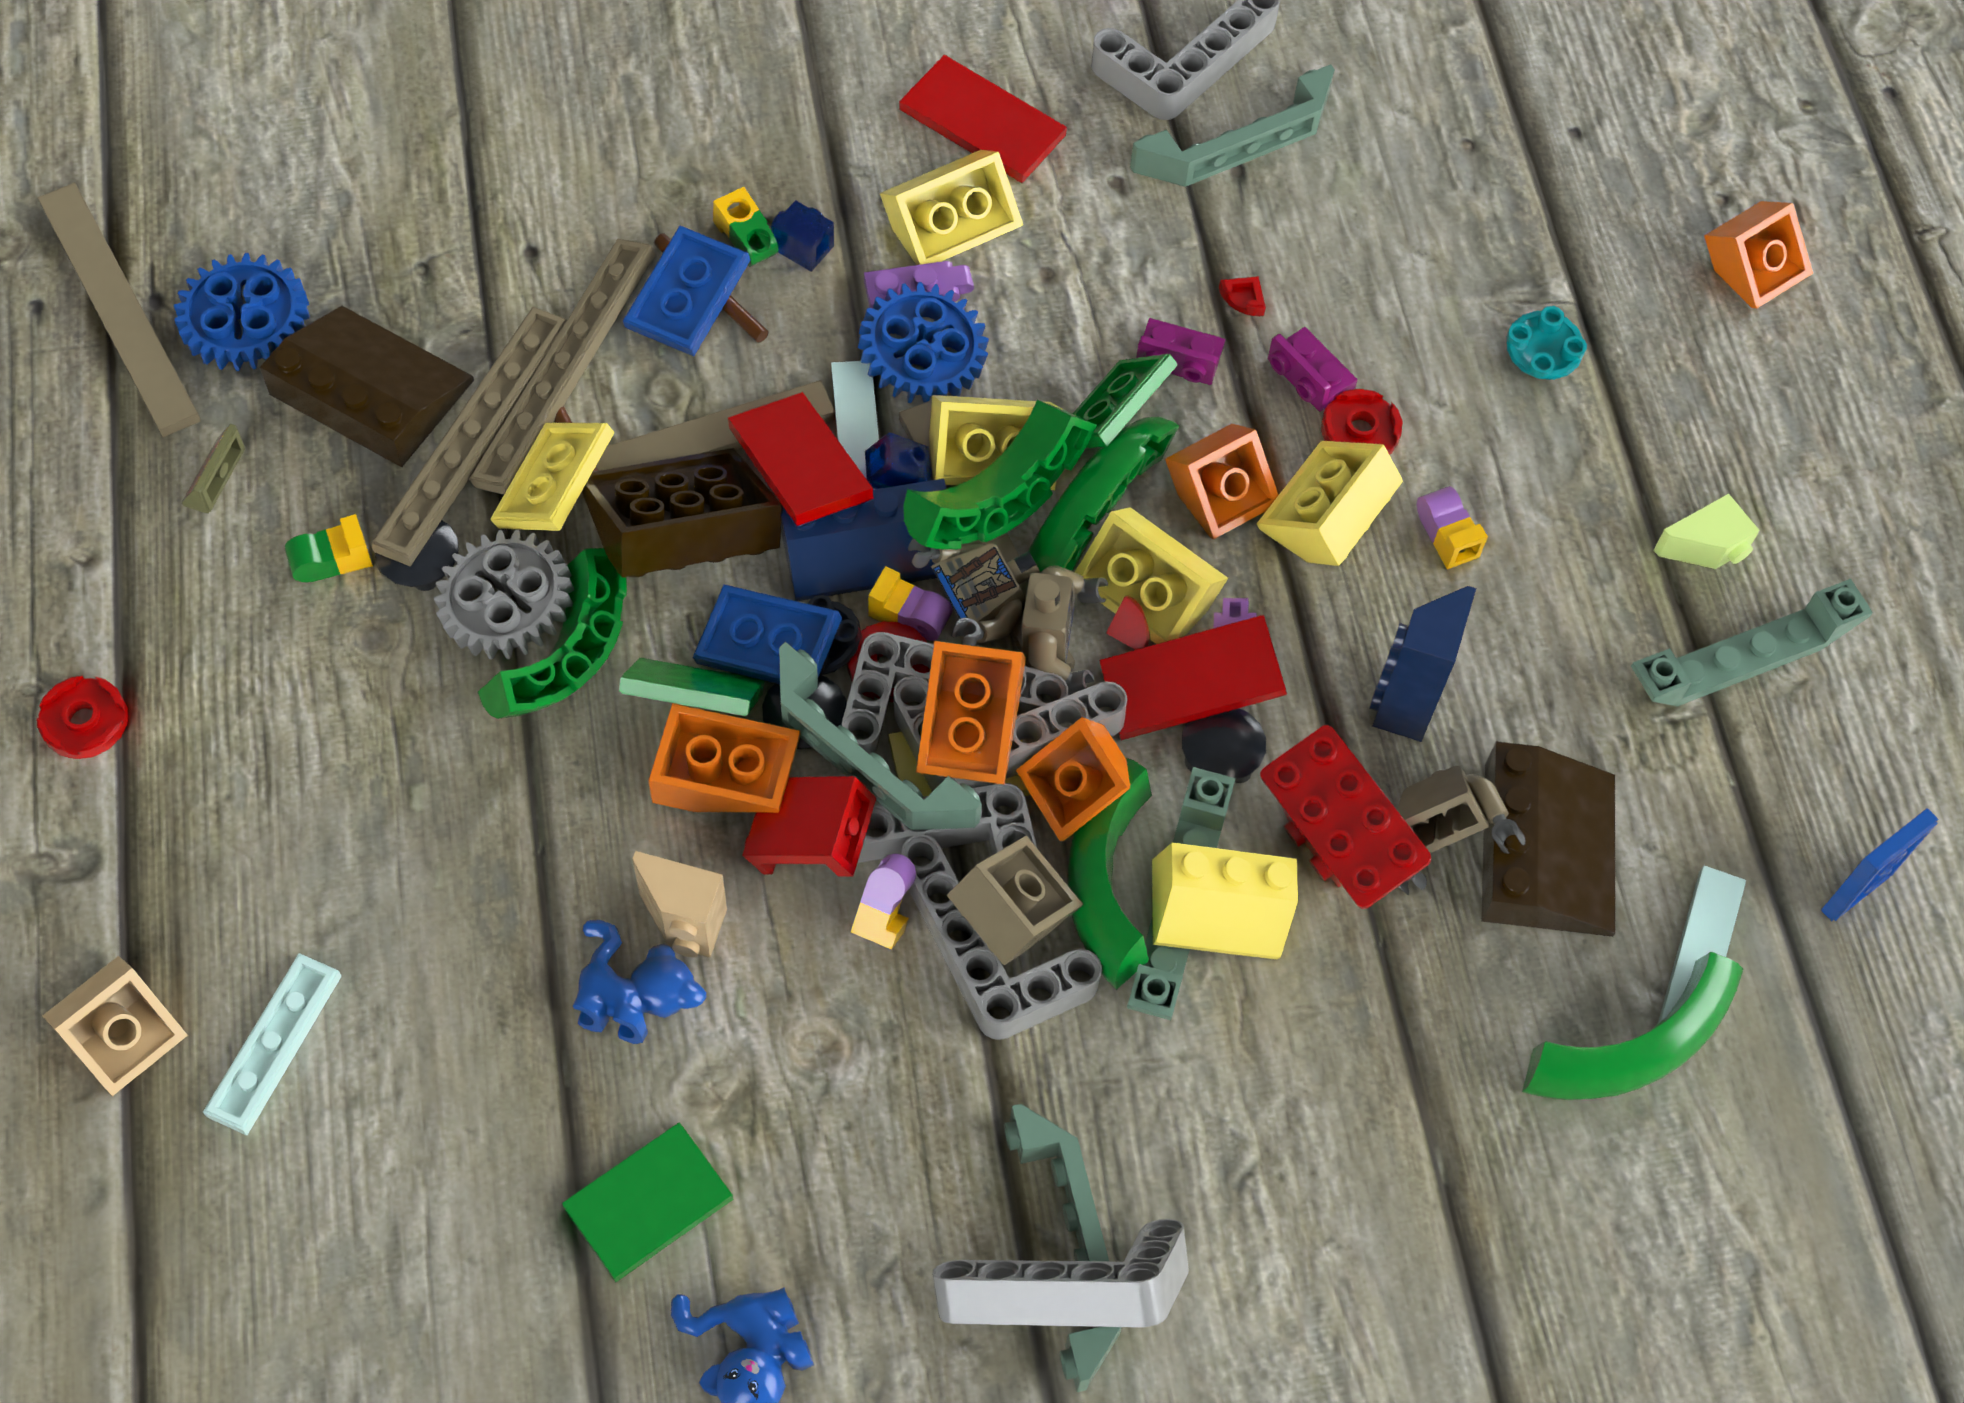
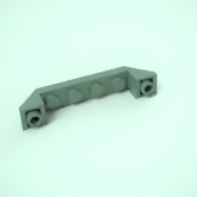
M1330 64L1318 70H1309L1298 77L1293 100L1294 104L1284 111L1269 117L1258 118L1252 124L1237 130H1228L1217 138L1202 144H1193L1184 151H1181L1167 129L1154 135L1143 136L1133 143L1130 168L1133 173L1186 187L1315 135L1329 96L1335 69Z
M1848 579L1815 592L1805 609L1676 658L1669 648L1633 662L1631 667L1652 702L1678 707L1821 651L1868 619L1873 612L1853 581Z
M786 642L779 647L782 723L790 729L799 730L800 738L843 774L855 776L876 797V801L909 829L975 828L980 823L982 803L977 793L965 783L959 785L948 776L924 800L921 791L912 782L906 779L901 781L890 772V767L881 756L874 752L868 754L858 745L856 738L847 728L841 725L836 727L827 720L819 705L813 700L807 699L818 689L816 662L807 652L801 649L796 651Z
M1193 767L1173 843L1217 848L1236 778ZM1151 919L1145 941L1149 961L1145 965H1138L1127 1008L1171 1021L1190 949L1153 945V920Z
M1022 1104L1013 1105L1010 1122L1004 1123V1130L1008 1148L1010 1151L1017 1149L1020 1164L1057 1156V1158L1051 1159V1167L1056 1186H1064L1068 1203L1062 1204L1066 1228L1068 1232L1076 1231L1080 1248L1074 1249L1075 1261H1109L1078 1138ZM1096 1327L1068 1334L1065 1344L1066 1350L1060 1351V1360L1065 1379H1074L1077 1392L1087 1390L1120 1335L1122 1327Z

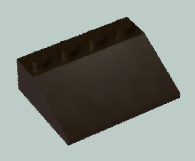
M344 306L338 307L286 337L260 366L269 395L400 467L405 465L474 381L471 374Z
M734 448L594 471L582 490L607 558L622 578L642 577L647 573L666 569L680 570L687 565L703 562L717 563L724 561L726 558L746 554L760 555L764 551L780 548L782 504Z
M1496 741L1485 763V778L1495 785L1509 813L1506 818L1517 824L1525 837V844L1522 845L1516 835H1510L1504 841V846L1509 853H1504L1492 837L1494 823H1489V828L1484 829L1481 922L1613 937L1615 935V774L1540 746Z

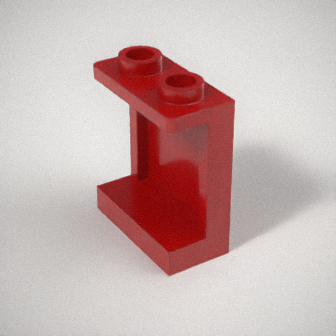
M855 776L789 777L779 813H755L742 856L763 875H772L776 864H825L838 877H853L876 797Z

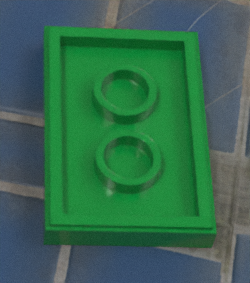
M1171 354L1124 359L1116 363L1072 413L1097 425L1086 448L1106 447L1112 442L1177 367L1178 364Z
M639 658L621 676L619 692L625 695L746 716L763 695L765 681L752 677Z
M679 1122L565 1200L562 1206L613 1280L618 1282L734 1199L733 1194Z

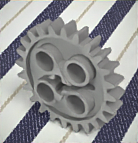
M498 530L496 541L492 542L483 534L481 535L482 546L476 548L473 544L467 542L466 549L468 554L465 557L456 553L452 555L457 563L456 567L445 566L442 568L448 580L436 582V586L441 595L434 597V601L439 608L436 614L448 636L454 638L459 648L462 649L468 646L474 656H477L484 648L488 658L493 659L498 649H501L505 657L510 659L515 647H519L521 652L526 655L528 654L527 643L533 641L541 647L544 645L540 636L542 633L557 634L552 624L553 621L566 622L567 618L561 608L572 607L573 605L568 594L574 591V586L569 578L572 576L560 551H554L548 540L540 543L535 533H531L524 541L519 530L514 531L511 539H506L503 531ZM509 565L506 569L498 571L502 567ZM478 576H486L488 579L491 580L493 585L500 591L495 592L490 582H488L487 580L485 581L484 579ZM539 587L536 591L528 593L531 589ZM480 595L476 600L470 601L473 597ZM513 595L517 604L523 609L525 608L530 611V613H524L509 597ZM511 617L508 621L500 623L504 618Z

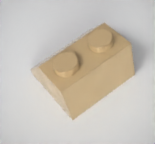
M635 851L632 860L639 894L666 944L672 947L676 953L686 957L694 958L698 954L711 957L727 911L723 874Z
M119 956L42 1015L111 1096H114L188 1036L135 970Z

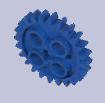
M245 253L242 261L236 262L230 254L227 257L226 265L222 266L214 259L212 260L213 270L208 272L199 267L197 269L200 275L199 280L186 279L190 291H178L181 303L174 304V309L178 316L174 318L183 344L188 345L193 356L200 354L204 364L207 365L215 359L218 368L222 370L228 362H232L235 370L240 371L243 362L249 361L250 366L255 370L257 369L258 359L263 358L266 361L286 337L305 327L304 320L310 319L307 308L309 301L300 278L295 279L291 268L283 270L280 260L277 259L268 265L266 256L262 254L256 262H251L249 253ZM243 285H245V290L243 289V295H244L246 304H243V298H242V295H241V293H242V286H243ZM239 319H241V324L243 327V334L241 339H239V336L241 335V326L238 321Z
M918 282L916 291L911 292L910 288L904 283L902 284L900 295L889 288L887 289L885 300L876 297L873 309L867 308L864 321L861 322L859 330L861 336L858 342V348L863 350L861 363H871L868 371L869 377L881 375L879 388H884L889 384L894 386L893 397H897L902 391L907 392L908 403H912L916 395H921L924 403L930 401L931 395L947 396L948 392L952 396L959 397L962 387L970 390L974 379L980 377L983 369L982 365L985 364L988 352L985 350L989 338L982 336L986 327L985 323H975L978 311L965 312L968 300L962 299L955 303L952 301L953 290L948 291L944 296L939 295L938 284L932 287L931 292H925L922 282ZM922 317H929L935 322L926 321ZM889 334H897L902 339L893 338ZM945 348H952L956 350L957 353L949 352ZM911 365H920L924 370H918Z

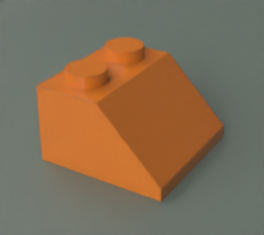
M1760 201L1704 235L1714 271L1751 308H1759L1813 274L1793 203Z
M1230 424L1165 458L1178 496L1212 539H1216L1266 512L1278 497L1272 474L1255 429Z
M1083 717L1016 770L1060 841L1066 840L1130 789L1127 760L1105 725Z

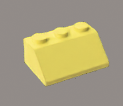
M979 150L880 193L892 230L916 265L944 261L1023 226L1000 154L997 151Z
M932 395L929 443L933 480L944 478L945 485H959L985 470L1014 441L1029 418L1036 401ZM1045 402L1047 404L1060 408L1052 402ZM1056 482L1051 486V490L1055 491Z
M1321 441L1256 524L1262 532L1307 563L1339 566L1347 558L1349 552L1364 532L1368 530L1370 524L1383 507L1390 501L1403 480L1384 444Z
M1131 507L1111 511L1075 570V573L1083 576V579L1102 577L1107 580L1108 586L1098 587V592L1101 598L1106 599L1101 604L1115 614L1125 596L1129 595L1136 600L1142 607L1146 617L1150 640L1155 644L1184 637L1207 613L1228 580L1225 575Z
M1173 842L1152 859L1153 945L1276 960L1281 957L1298 903L1297 859Z

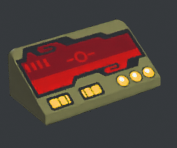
M229 424L215 441L182 500L183 506L207 514L211 512L245 450L236 425Z

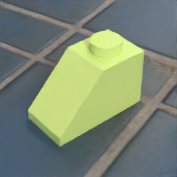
M1727 494L1664 529L1654 548V552L1659 557L1717 569L1729 561L1736 564L1745 559L1753 551L1751 545L1760 530L1735 500Z

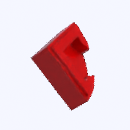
M1259 276L1220 280V294L1229 306L1246 315L1264 316L1266 306Z
M1128 595L1124 597L1106 634L1134 650L1148 647L1150 632L1142 607Z

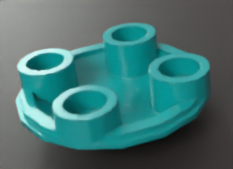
M1547 306L1542 311L1537 310L1523 314L1512 323L1506 336L1507 351L1512 362L1524 373L1538 379L1555 380L1568 376L1579 367L1587 349V343L1583 339L1578 327L1565 317L1564 312L1556 306Z

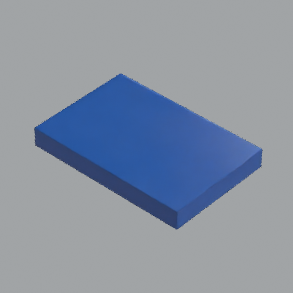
M679 226L623 319L625 328L695 356L751 260L749 254Z
M724 584L694 652L693 659L699 665L780 684L779 647L786 642L796 651L799 649L804 650L814 659L819 676L842 617L839 611Z
M1928 808L1922 811L1868 854L1821 911L1831 921L1838 920L1893 876L1938 824L1937 821L1939 819Z

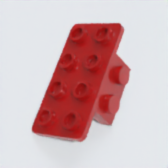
M1329 725L1321 726L1261 770L1260 776L1263 783L1284 809L1288 823L1283 827L1298 847L1304 843L1314 855V857L1309 859V862L1321 879L1326 881L1331 877L1338 888L1342 886L1359 908H1369L1430 864L1431 854L1333 727Z

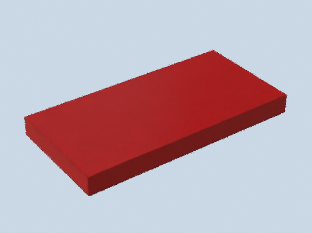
M945 54L899 101V110L970 153L979 150L999 152L1006 174L1020 183H1023L1062 141L1067 132L1065 125Z
M803 392L728 417L729 429L796 526L874 499L873 487Z
M1264 615L1099 660L1105 682H1113L1120 685L1127 695L1124 727L1119 732L1121 741L1287 695Z

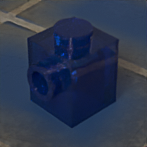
M796 200L786 211H780L772 222L771 231L778 244V253L811 272L834 247V222L824 217L817 209L807 207Z
M889 432L865 450L866 479L873 489L931 481L932 470L929 446Z

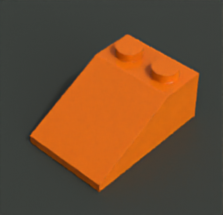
M934 641L916 773L1005 785L1026 659L1022 652Z
M672 703L648 780L652 803L692 812L779 813L801 735L800 731Z

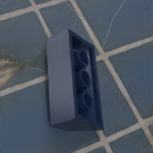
M944 478L873 490L874 499L799 526H796L782 505L781 534L795 601L809 600L817 595L833 596L872 589L885 566L899 572L900 579L908 583L937 578L931 567L935 564L932 562V559L923 568H916L912 563L914 555L920 551L908 550L913 537L909 535L904 522L903 505L908 489L922 492L945 490Z
M1466 586L1417 607L1413 610L1408 625L1399 623L1393 644L1390 647L1386 663L1383 666L1369 709L1377 711L1372 727L1422 742L1455 664L1477 588Z

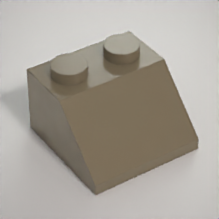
M1027 835L977 864L947 894L960 914L970 923L987 944L990 951L996 955L1003 965L1029 950L1083 905Z

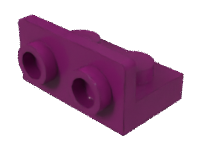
M1149 318L1144 335L1140 337L1136 358L1171 354L1178 364L1171 372L1172 375L1183 377L1190 382L1212 385L1226 339Z
M1303 327L1287 339L1281 334H1277L1272 338L1267 358L1277 374L1284 375L1296 388L1298 395L1304 401L1310 402L1319 412L1324 410L1340 393L1355 389L1358 379L1306 327Z

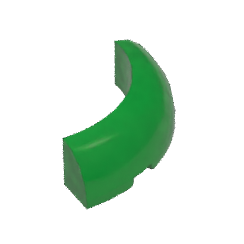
M1037 400L1029 418L1014 441L1002 455L981 473L962 484L945 490L933 492L907 490L903 506L904 522L909 535L924 547L961 549L962 544L976 540L988 542L1007 533L1035 513L1053 495L1051 486L1065 469L1072 470L1087 447L1097 425Z
M1159 416L1141 418L1124 427L1108 446L1100 447L1092 455L1061 495L1028 550L1040 572L1049 566H1060L1070 571L1074 570L1094 534L1088 530L1092 524H1099L1106 513L1111 512L1125 494L1127 485L1132 482L1136 475H1142L1154 464L1162 461L1180 425Z
M585 548L567 565L572 575L569 578L574 586V591L568 593L573 605L565 610L567 620L563 622L558 641L548 657L530 666L500 671L478 691L481 703L490 716L497 719L517 717L555 704L580 689L598 672L608 659L623 625V621H620L623 599L627 595V577L622 578L607 558L604 548Z
M1126 758L1130 789L1074 832L1067 871V885L1083 903L1072 914L1078 935L1085 950L1091 951L1100 959L1102 965L1101 974L1116 990L1137 972L1139 964L1145 965L1149 961L1144 936L1123 913L1114 897L1112 888L1113 855L1118 838L1123 835L1138 810L1152 796L1147 769L1129 758Z
M1709 952L1696 960L1687 986L1672 1008V1011L1653 1029L1635 1039L1601 1047H1575L1544 1041L1532 1051L1522 1092L1561 1100L1596 1099L1625 1094L1662 1079L1696 1054L1713 1035L1725 1017L1735 996L1743 968L1737 962L1714 952Z

